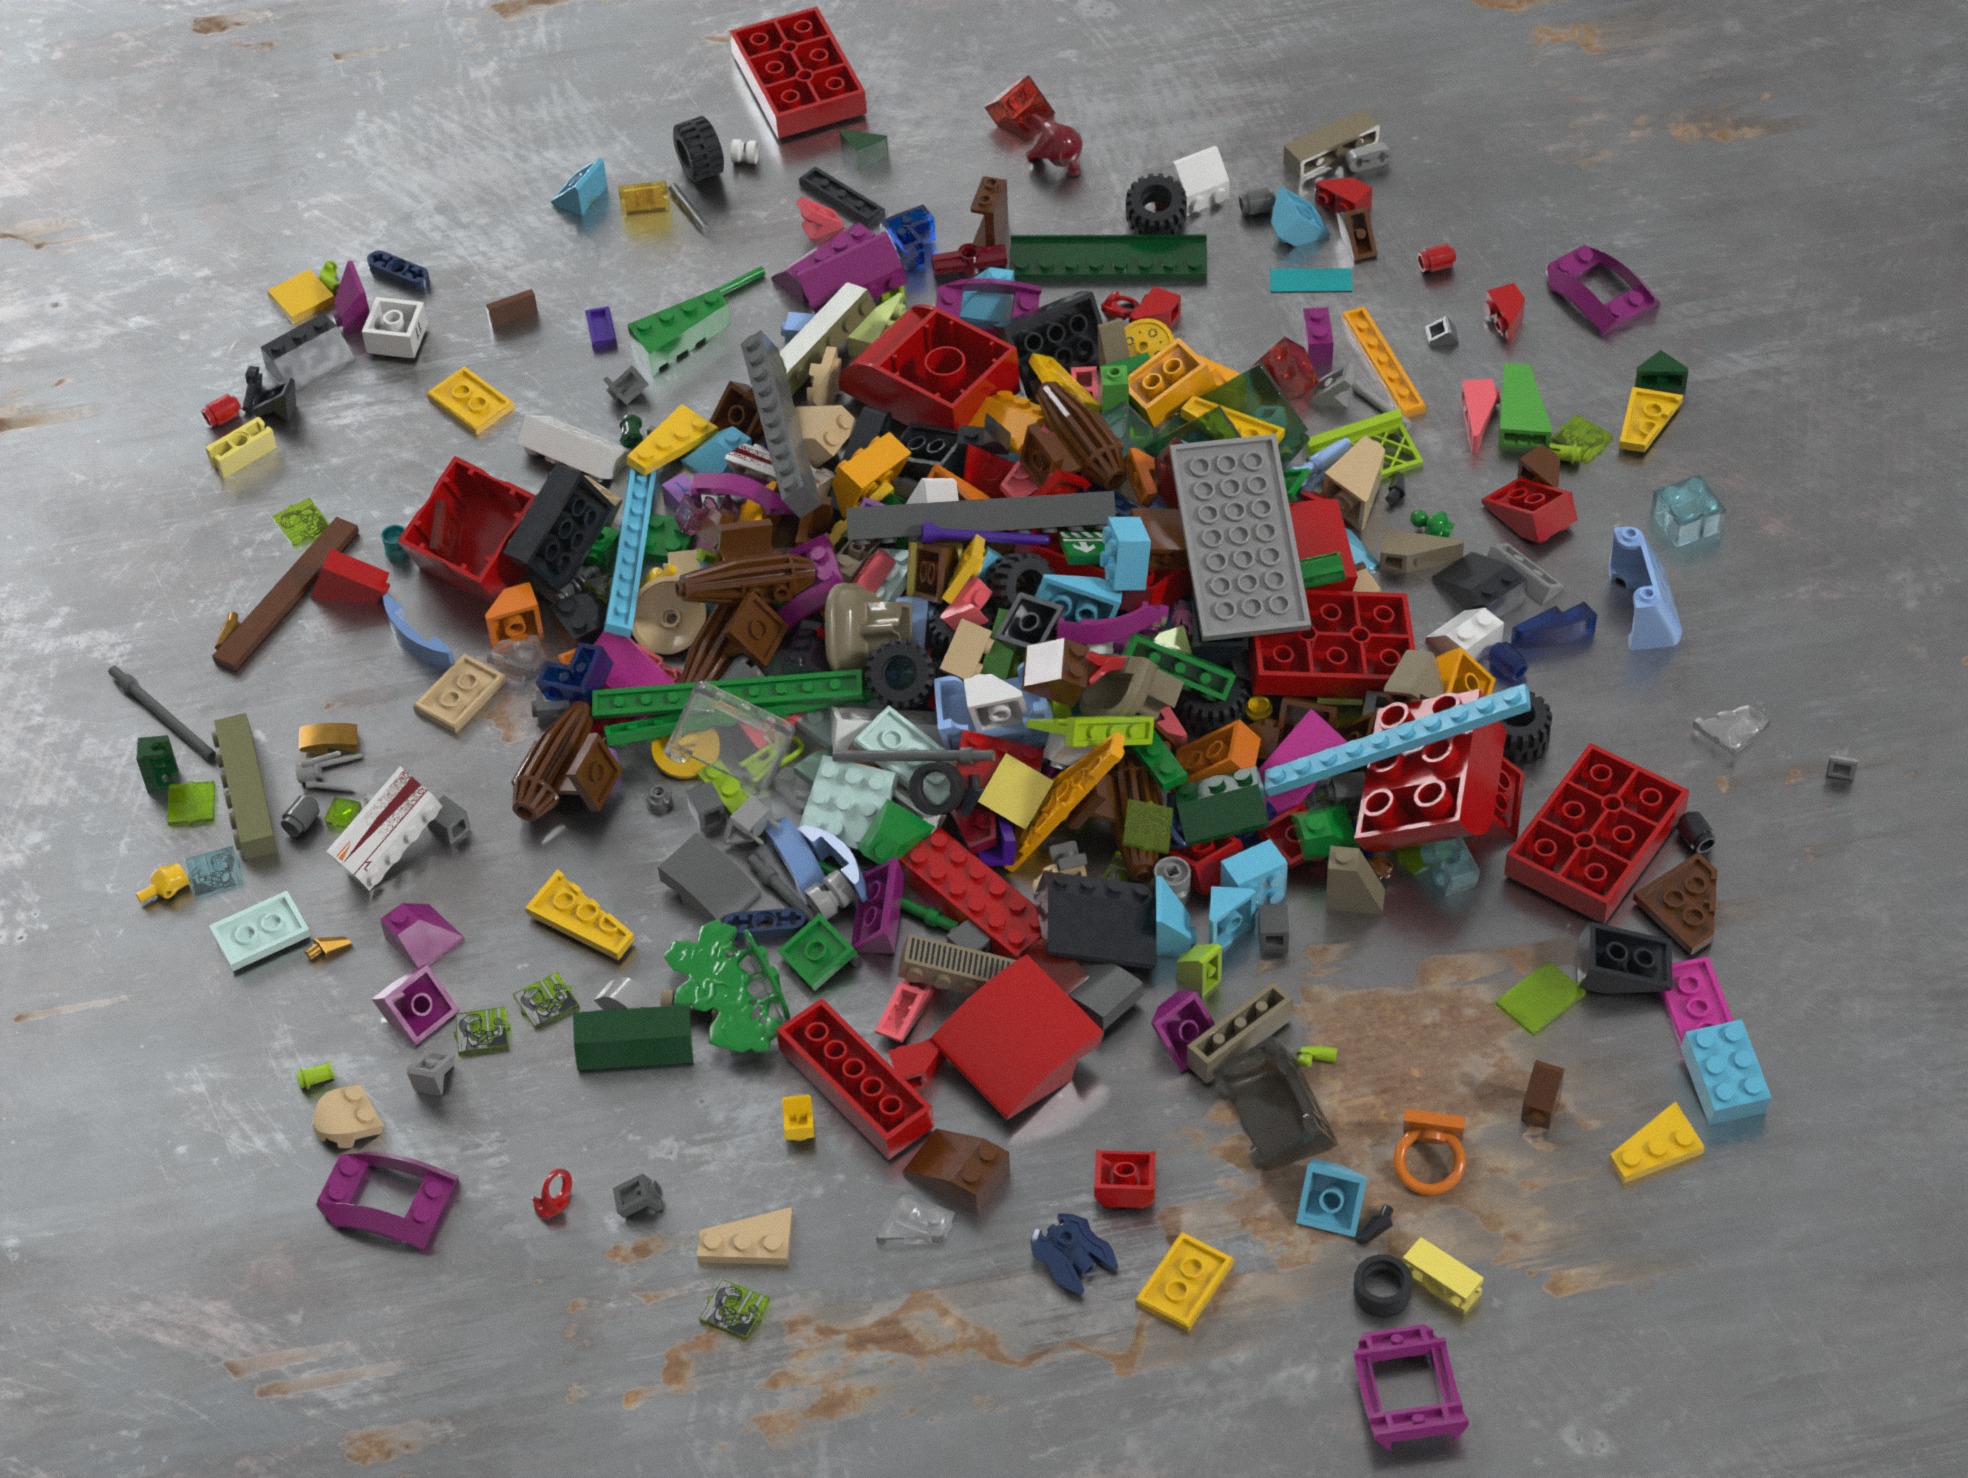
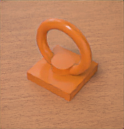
M1405 1109L1403 1120V1133L1405 1134L1398 1141L1393 1155L1395 1172L1404 1186L1420 1195L1435 1196L1449 1191L1460 1181L1466 1165L1465 1151L1460 1142L1463 1141L1465 1117ZM1419 1139V1141L1438 1145L1446 1143L1450 1147L1454 1163L1450 1174L1444 1180L1434 1184H1426L1417 1181L1410 1175L1406 1167L1405 1157L1408 1148L1414 1141Z

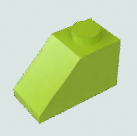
M1218 943L1195 945L1188 952H1183L1176 962L1177 980L1192 991H1196L1203 998L1222 980V946Z

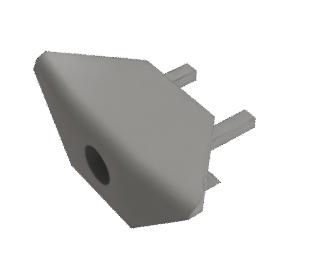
M764 794L749 797L730 816L722 839L725 845L756 841L762 846L764 841L758 836L770 823L776 828L780 827V824L771 817L770 796Z

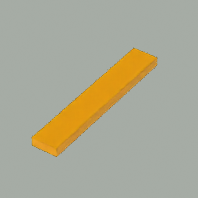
M1365 306L1341 313V320L1395 408H1399L1401 414L1406 418L1425 413V403Z

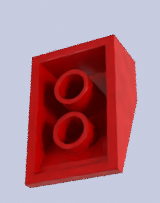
M1521 477L1481 499L1482 504L1520 537L1535 543L1547 541L1551 535L1567 529L1568 525L1578 520L1572 492Z
M1234 836L1175 850L1169 849L1164 840V842L1160 841L1161 848L1159 850H1163L1159 851V855L1162 859L1174 856L1185 860L1191 869V888L1205 895L1211 893V886H1220L1221 861L1244 851L1241 840Z

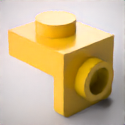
M811 1095L783 1097L782 1108L785 1140L803 1141L807 1138H814Z

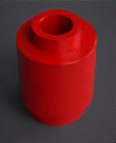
M1447 243L1426 248L1418 253V264L1422 272L1427 271L1428 273L1452 268L1453 262L1456 261V253L1454 248L1449 247Z
M226 393L206 404L201 413L211 428L214 426L219 427L238 417L241 405L235 396L231 397Z

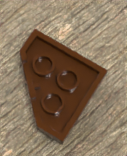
M1698 852L1634 893L1633 901L1690 955L1713 941L1717 869Z

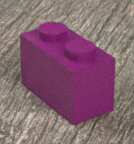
M1328 307L1304 308L1302 331L1307 366L1333 364L1334 342Z

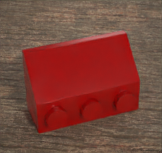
M962 730L956 750H960L961 747H973L974 750H995L996 755L995 761H974L973 764H961L960 761H954L953 766L963 776L965 789H969V775L980 774L981 788H986L1006 753L1040 773L1043 748Z
M1504 756L1502 758L1492 823L1484 834L1477 836L1515 840L1518 837L1525 773Z

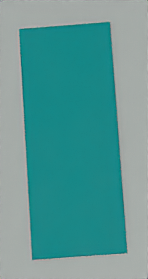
M1351 268L1270 269V292L1352 291Z

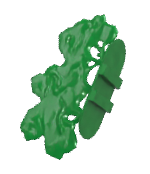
M718 919L700 926L696 943L673 941L670 949L666 950L664 959L673 971L689 975L688 981L677 987L673 1003L679 1005L691 1004L694 1009L704 1012L714 1008L719 1012L709 1028V1044L720 1048L728 1047L730 1050L740 1053L749 1049H753L756 1052L769 1051L771 1040L777 1037L776 1029L783 1025V1022L777 1018L768 1016L771 1003L775 1004L784 1021L790 1020V1014L781 991L779 974L775 966L770 967L768 953L764 945L758 947L748 929H745L743 931V938L746 949L740 950L735 948L733 942L737 935L736 927L722 924ZM727 952H733L735 954L730 957L725 956ZM748 955L757 970V973L752 975L739 967V963ZM761 978L769 995L763 999L751 996L747 990V986L751 981ZM750 1000L757 1001V1003L754 1005H751L748 1002ZM763 1005V1007L759 1008L762 1013L756 1019H752L751 1013L753 1009ZM766 1017L767 1021L761 1024L760 1020Z

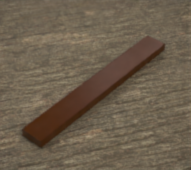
M336 516L212 655L213 661L236 671L316 581L330 548L341 552L359 532L358 525Z

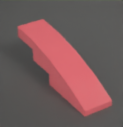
M904 979L903 983L899 982L875 1029V1033L902 1043L924 1012L937 988L920 982H911L907 979Z

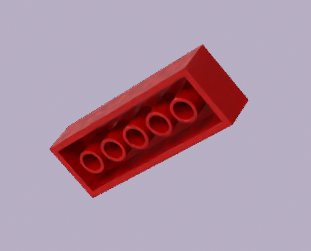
M940 827L899 858V863L905 877L904 883L934 908L941 911L944 916L960 924L968 919L991 939L992 954L1018 960L1027 954L1035 962L1046 953L1036 905Z
M823 998L776 1029L779 1050L888 1160L934 1128L933 1107Z

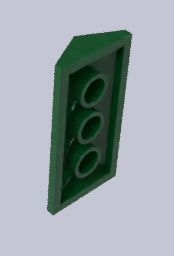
M690 1004L573 1012L574 1050L577 1070L694 1062Z

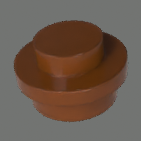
M1375 854L1373 858L1367 860L1378 879L1383 877L1389 879L1392 876L1391 871L1394 866L1382 855Z

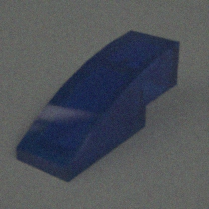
M1585 601L1564 612L1557 606H1554L1512 627L1510 645L1513 649H1532L1561 645L1595 633L1597 614Z

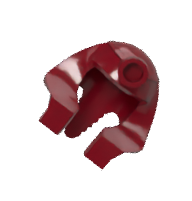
M1032 114L1031 122L1034 123L1035 127L1042 134L1035 146L1026 152L1027 160L1030 163H1034L1041 158L1049 159L1055 166L1065 167L1067 175H1078L1080 173L1078 159L1083 147L1081 135L1070 126L1056 123L1037 114Z

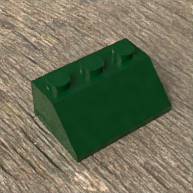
M1257 766L1243 768L1195 782H1188L1175 787L1177 808L1187 847L1269 827L1266 791Z

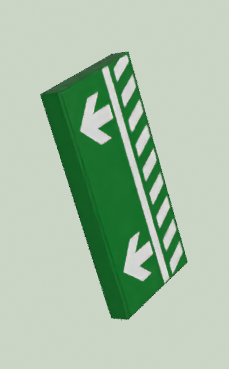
M1103 531L1059 532L1058 541L1069 565H1100V553L1105 550V543H1103L1102 538Z

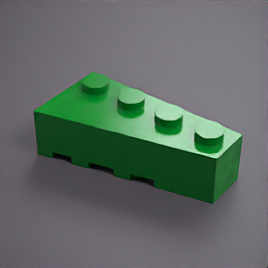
M716 288L629 323L628 330L631 346L653 376L659 372V367L665 363L670 365L676 361V356L685 350L690 352L696 348V343L702 339L708 340L731 325L728 302Z

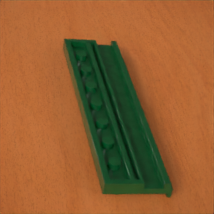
M1011 235L1009 270H1014V281L1016 282L1207 281V235Z

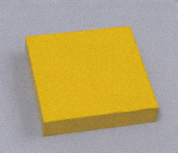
M310 269L267 290L269 298L293 324L334 304L335 301L331 291Z

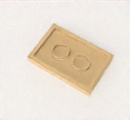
M464 653L413 705L414 711L457 733L507 682L506 675Z

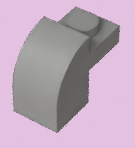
M622 976L611 980L594 999L603 1010L656 1006L647 997L650 992L645 987L630 978Z

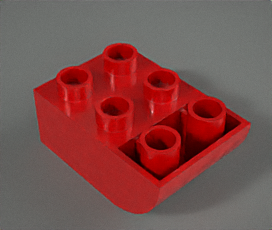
M926 304L914 305L905 311L843 369L839 377L838 386L840 391L871 407L891 412L892 418L907 426L910 423L959 430V425L968 426L987 397L996 395L999 391H1010L1015 396L1020 392L1017 347L938 307Z
M1480 689L1456 694L1448 692L1436 698L1410 703H1392L1384 708H1378L1373 734L1480 699L1484 695ZM1497 721L1368 764L1354 838L1357 843L1370 853H1378L1484 834L1489 829L1494 817L1506 738V730L1502 723Z

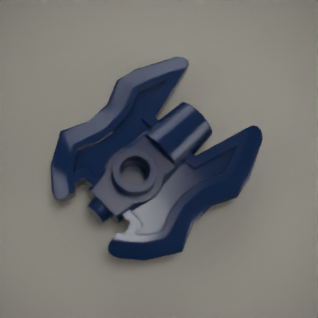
M1059 1213L1057 1215L1059 1225H1050L1047 1229L1046 1237L1042 1235V1231L1039 1229L1033 1231L1030 1242L1032 1256L1043 1261L1049 1267L1054 1281L1077 1294H1083L1084 1287L1076 1271L1084 1277L1094 1270L1096 1261L1110 1271L1115 1272L1118 1269V1264L1110 1244L1098 1238L1091 1231L1086 1218L1074 1214Z

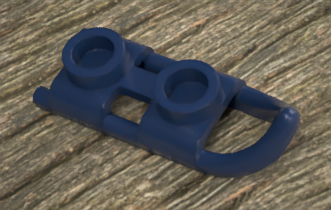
M1168 792L1167 810L1165 812L1170 818L1165 814L1169 822L1168 824L1166 823L1165 829L1168 828V832L1165 831V834L1168 836L1165 843H1167L1166 846L1169 849L1186 848L1187 843L1181 838L1183 836V829L1176 797L1172 792Z

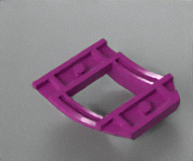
M1585 244L1551 262L1546 268L1550 292H1558L1575 305L1589 322H1594L1600 330L1599 334L1601 336L1617 329L1661 303L1641 278L1630 268L1612 256ZM1602 265L1615 272L1632 288V290L1604 305L1585 285L1577 280L1579 277Z
M960 279L938 287L935 307L960 318L963 292H999L1014 295L1011 318L1038 308L1042 290L1041 286L1003 279ZM979 328L996 337L994 329Z
M695 473L691 494L740 496L765 508V514L797 516L782 501L780 491L778 495L765 486L770 483L765 479L731 473Z
M828 533L788 551V553L807 557L813 561L816 586L797 595L777 612L773 603H766L789 625L786 633L806 617L825 608L827 596L835 584L845 582Z
M1143 601L1139 609L1118 617L1081 619L1080 622H1064V618H1059L1052 640L1066 638L1082 645L1103 644L1114 641L1113 653H1117L1124 649L1129 636L1139 633L1148 637L1151 634L1158 633V630H1163L1168 619L1169 606L1161 604L1159 606L1148 605V601Z
M381 1152L344 1154L339 1156L318 1197L316 1206L323 1215L327 1216L333 1224V1228L347 1227L371 1232L399 1243L401 1241L417 1246L418 1250L423 1252L458 1180V1175L425 1162L395 1154ZM369 1166L393 1169L423 1179L405 1218L379 1209L350 1204Z
M1425 1324L1362 1334L1357 1350L1353 1351V1357L1365 1410L1375 1440L1390 1452L1391 1442L1451 1434L1454 1443L1469 1426V1421L1463 1411V1404L1453 1376L1445 1337H1436L1433 1334V1329ZM1429 1354L1441 1404L1384 1412L1378 1395L1371 1362Z

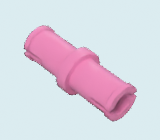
M1179 599V605L1176 602L1171 605V621L1174 627L1184 625L1187 635L1190 636L1193 631L1191 625L1193 621L1192 613L1188 610L1187 602Z

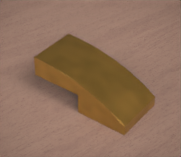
M320 723L303 726L299 729L300 752L325 755L328 748L355 752L358 745L357 724Z

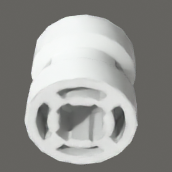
M733 139L731 143V162L740 163L741 161H746L748 164H757L759 153L758 141L749 140L748 142H743L741 139Z

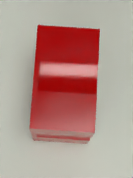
M454 455L434 485L430 497L416 512L397 542L420 569L493 605L504 589L518 585L526 573L524 569L516 565L503 552L507 547L508 541L520 525L522 518L532 505L536 495L510 482L496 479L483 469Z

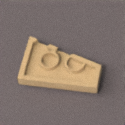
M792 1207L700 1230L697 1261L701 1263L788 1265L793 1219Z

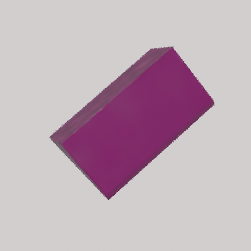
M893 857L862 874L867 885L868 900L863 903L858 898L851 942V946L856 952L894 954L905 877L898 859Z

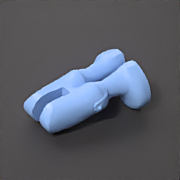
M1349 438L1338 440L1325 449L1318 451L1310 458L1308 463L1288 469L1309 468L1310 470L1309 475L1311 476L1306 478L1295 494L1300 502L1301 493L1303 491H1314L1319 484H1323L1325 472L1352 448Z

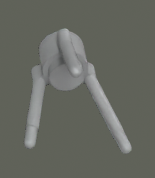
M336 751L312 759L296 762L297 780L299 783H306V788L316 787L354 792V787L318 782L317 778L322 777L321 767L362 758L363 755L358 753L338 757L341 755V752Z

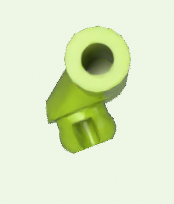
M329 260L324 263L319 280L332 293L337 294L340 283L335 279L338 266L334 261Z
M1319 1045L1302 1046L1296 1053L1298 1056L1297 1063L1303 1067L1311 1066L1312 1060L1336 1063L1338 1048Z

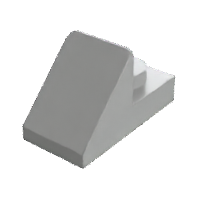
M1347 362L1312 383L1308 402L1312 405L1347 408L1350 398L1349 388L1353 384L1355 367Z
M427 1049L407 1067V1075L413 1089L417 1092L441 1096L443 1094L444 1074L454 1066L455 1054Z

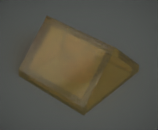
M666 180L618 186L622 216L670 211Z

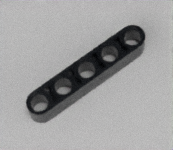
M867 405L864 406L842 461L846 460L848 462L860 448L866 449L875 437L879 436L881 438L887 434L892 421L891 412ZM831 485L827 497H832L834 523L840 520L845 521L846 519L841 514L833 486Z

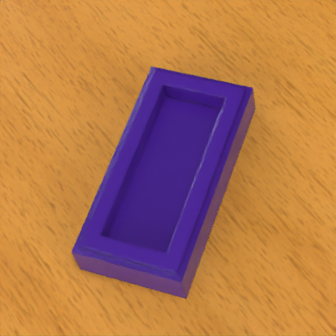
M609 306L585 310L593 350L617 346Z

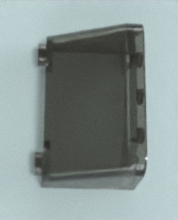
M1272 1035L1213 1072L1218 1082L1214 1085L1218 1094L1223 1100L1228 1098L1234 1104L1253 1143L1250 1146L1251 1153L1248 1156L1257 1170L1261 1168L1267 1172L1327 1152L1338 1145V1141L1296 1059Z

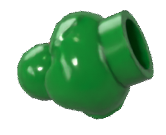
M1415 510L1410 515L1411 524L1417 528L1424 527V534L1448 538L1454 527V523L1448 521L1447 514L1444 511H1437L1429 518L1423 510Z

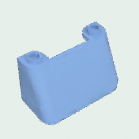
M1634 527L1614 528L1608 568L1611 581L1616 580V577L1625 581L1627 589L1638 588L1633 595L1635 611L1632 632L1628 635L1630 651L1671 647L1678 644L1681 640L1682 627L1662 563L1639 529Z
M1024 662L1017 668L1018 677L1003 681L1022 691L1028 712L1022 714L1023 723L976 731L968 710L965 686L962 679L953 675L934 679L938 731L945 750H956L963 729L1035 747L1046 745L1050 732L1026 728L1027 719L1053 718L1051 702L1049 699L1022 690Z

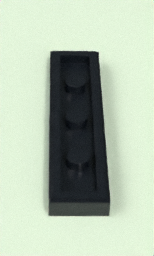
M816 166L799 178L800 186L868 228L885 216V209Z

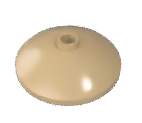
M663 576L653 579L638 591L632 634L640 645L659 655H674L689 649L707 619V606L704 603L684 602L681 597L677 596L675 582L679 581V577ZM675 615L677 617L676 621L672 624L669 623L670 617Z

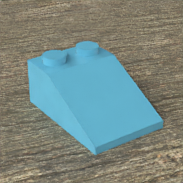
M1044 574L1035 597L1065 606L1066 610L1061 617L1064 618V622H1080L1081 619H1108L1115 617L1121 604L1122 590H1113L1110 581L1098 577Z

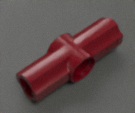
M966 243L961 245L958 251L931 255L934 276L960 272L965 276H974L980 272L981 268L1008 264L1005 244L978 247L976 244Z

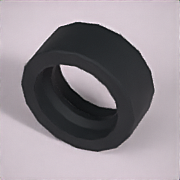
M937 761L924 764L914 771L909 781L908 791L912 803L918 810L924 814L936 816L952 812L960 805L964 798L965 783L963 776L956 767L947 762ZM932 772L943 773L950 782V798L944 804H932L924 796L923 781Z
M1377 1254L1367 1257L1358 1265L1354 1273L1353 1295L1358 1305L1365 1311L1374 1315L1389 1316L1398 1313L1407 1306L1411 1297L1412 1275L1405 1263L1391 1255ZM1387 1273L1400 1281L1401 1289L1395 1295L1378 1297L1365 1289V1280L1373 1274Z

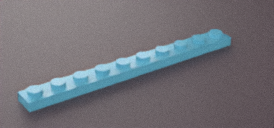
M632 467L629 469L604 626L605 632L629 638L633 630L656 470L644 476Z
M1524 683L1279 766H1274L1265 770V791L1271 797L1530 711V691Z

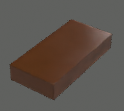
M532 289L486 304L488 321L492 328L538 312L535 294Z

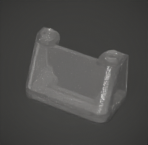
M699 681L695 684L663 753L675 763L688 762L690 758H693L739 780L740 787L743 790L742 793L749 798L767 794L792 744L796 729L788 721L709 683Z

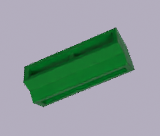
M1340 551L1299 560L1305 589L1346 580Z

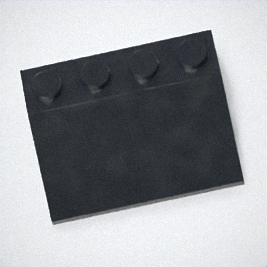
M1079 291L993 326L997 338L1017 347L1020 389L1027 399L1034 396L1029 382L1038 378L1028 362L1032 353L1053 357L1070 375L1071 367L1097 366V370H1099L1098 325L1103 324L1094 294L1091 291Z
M556 463L541 490L535 496L526 515L522 518L514 535L508 541L503 553L516 565L557 593L559 589H563L569 584L570 580L574 579L616 507L581 472Z
M1043 872L1034 894V900L1046 955L1155 969L1156 903L1151 885L1064 874L1061 872Z

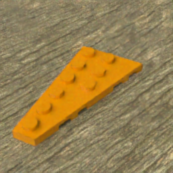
M1116 731L1052 779L1055 783L1028 829L1025 830L1015 824L1013 830L1016 839L1014 865L1004 866L1005 869L1013 873L1057 825L1067 818L1072 809L1103 776L1122 759L1125 736Z

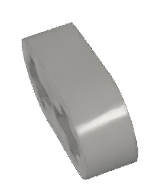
M1377 142L1350 150L1345 156V161L1351 171L1360 172L1386 165L1392 158V152L1386 143Z

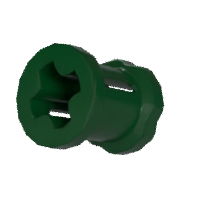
M633 414L623 416L620 419V428L622 430L620 443L625 448H636L643 440L640 433L642 420Z

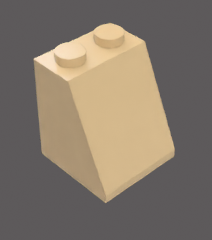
M842 405L795 407L810 464L816 469L837 453L854 431L857 420Z
M1366 435L1325 472L1322 495L1331 499H1338L1343 519L1360 532L1365 529L1381 482L1385 449L1382 445Z

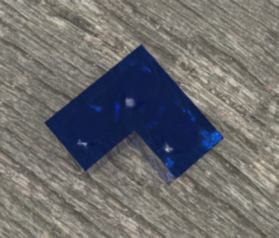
M924 204L880 220L881 233L885 231L888 233L904 271L925 264L924 245L935 241L936 234L935 219Z
M579 642L569 665L545 661L535 684L549 701L569 700L570 704L574 701H586L592 706V690L603 689L614 662L603 646Z

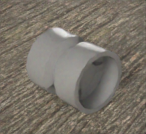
M1174 856L1159 860L1154 868L1155 901L1156 876H1162L1183 906H1185L1191 896L1190 865L1182 858Z
M836 869L823 878V884L815 883L803 892L811 909L817 915L820 913L826 920L837 914L838 907L845 908L857 900L856 894L849 882Z

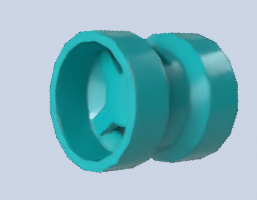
M401 525L387 526L381 532L385 555L392 561H401L409 556L397 542L405 530Z

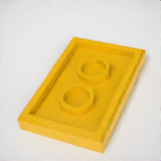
M465 366L427 392V398L475 435L480 434L515 409L514 402Z
M1181 1232L1136 1297L1135 1305L1189 1332L1234 1265V1258Z

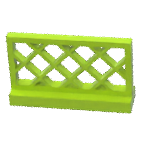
M1399 408L1305 438L1302 452L1306 461H1309L1315 453L1338 440L1349 438L1353 447L1366 435L1370 439L1379 442L1382 447L1386 445L1397 449L1394 457L1385 454L1384 461L1391 463L1389 468L1382 470L1381 479L1393 476L1396 472L1402 473L1423 466L1424 462L1402 423L1403 416ZM1399 432L1402 437L1401 443L1387 439L1388 435ZM1402 451L1412 455L1414 460L1405 462L1398 459V456Z
M1131 715L1027 719L1026 728L1065 735V746L1070 747L1097 746L1116 731L1125 736L1124 745L1152 744L1154 716Z

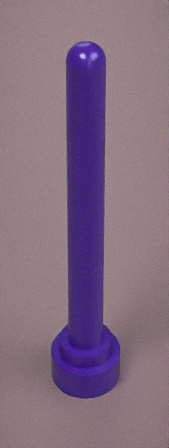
M923 522L921 530V544H933V542H938V539L972 541L976 534L984 538L985 542L1048 545L1050 543V537L1044 534L940 529L939 526H935L934 523Z

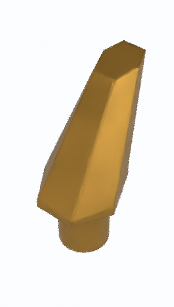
M229 612L227 621L221 625L214 646L216 650L240 625L236 612Z
M345 936L314 938V945L304 952L312 960L321 953L326 956L350 946L352 943Z

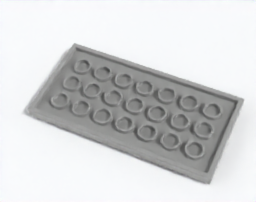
M1276 434L1170 445L1169 452L1202 641L1310 630V615Z

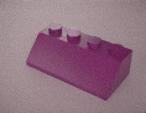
M861 223L849 226L771 276V279L801 303L805 304L807 300L797 277V272L876 236V234Z
M886 231L796 273L813 314H817L846 282L868 289L872 299L908 283L903 266Z

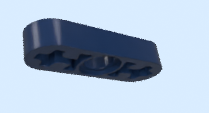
M380 250L371 252L367 256L369 271L375 275L415 291L424 290L430 285L428 270L422 266ZM398 268L404 269V271L399 273L392 272L393 270Z
M798 908L735 912L729 914L724 919V924L732 926L740 924L734 941H744L743 931L745 929H748L754 940L793 937L807 925L805 913ZM764 920L773 923L767 929L759 928L757 925ZM778 920H781V926H778ZM791 920H796V924L790 925ZM749 923H752L753 929H749Z

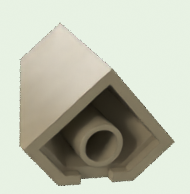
M1425 649L1406 650L1384 687V693L1389 704L1396 702L1410 703L1436 698L1445 693L1440 668L1433 652Z
M1330 846L1326 910L1382 915L1385 888L1360 849Z

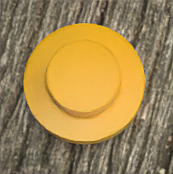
M1253 696L1246 703L1245 714L1253 721H1261V718H1269L1271 716L1272 705L1264 696Z

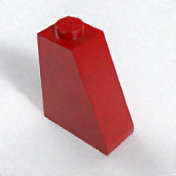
M330 548L310 597L318 600L376 607L379 598H383L388 593L391 584L386 583L390 572Z

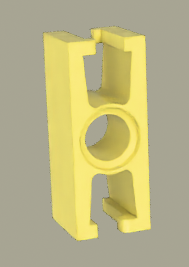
M258 416L205 447L210 465L214 469L218 468L223 478L228 477L277 448L273 430L269 426L264 428V421Z
M1422 1237L1403 1256L1402 1262L1408 1266L1412 1275V1281L1462 1314H1465L1482 1294V1288H1480L1484 1280L1482 1276Z

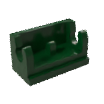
M168 735L138 738L136 760L147 793L175 787L174 781H162L165 777L179 775V768Z

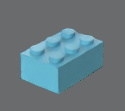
M1742 1019L1685 1032L1680 1048L1709 1126L1766 1113L1772 1097Z

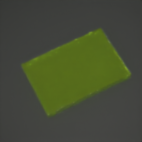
M1548 960L1499 998L1495 1005L1533 1036L1584 997L1586 991L1577 988L1576 982Z

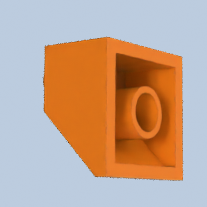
M530 582L504 589L485 614L493 654L545 639L538 603Z

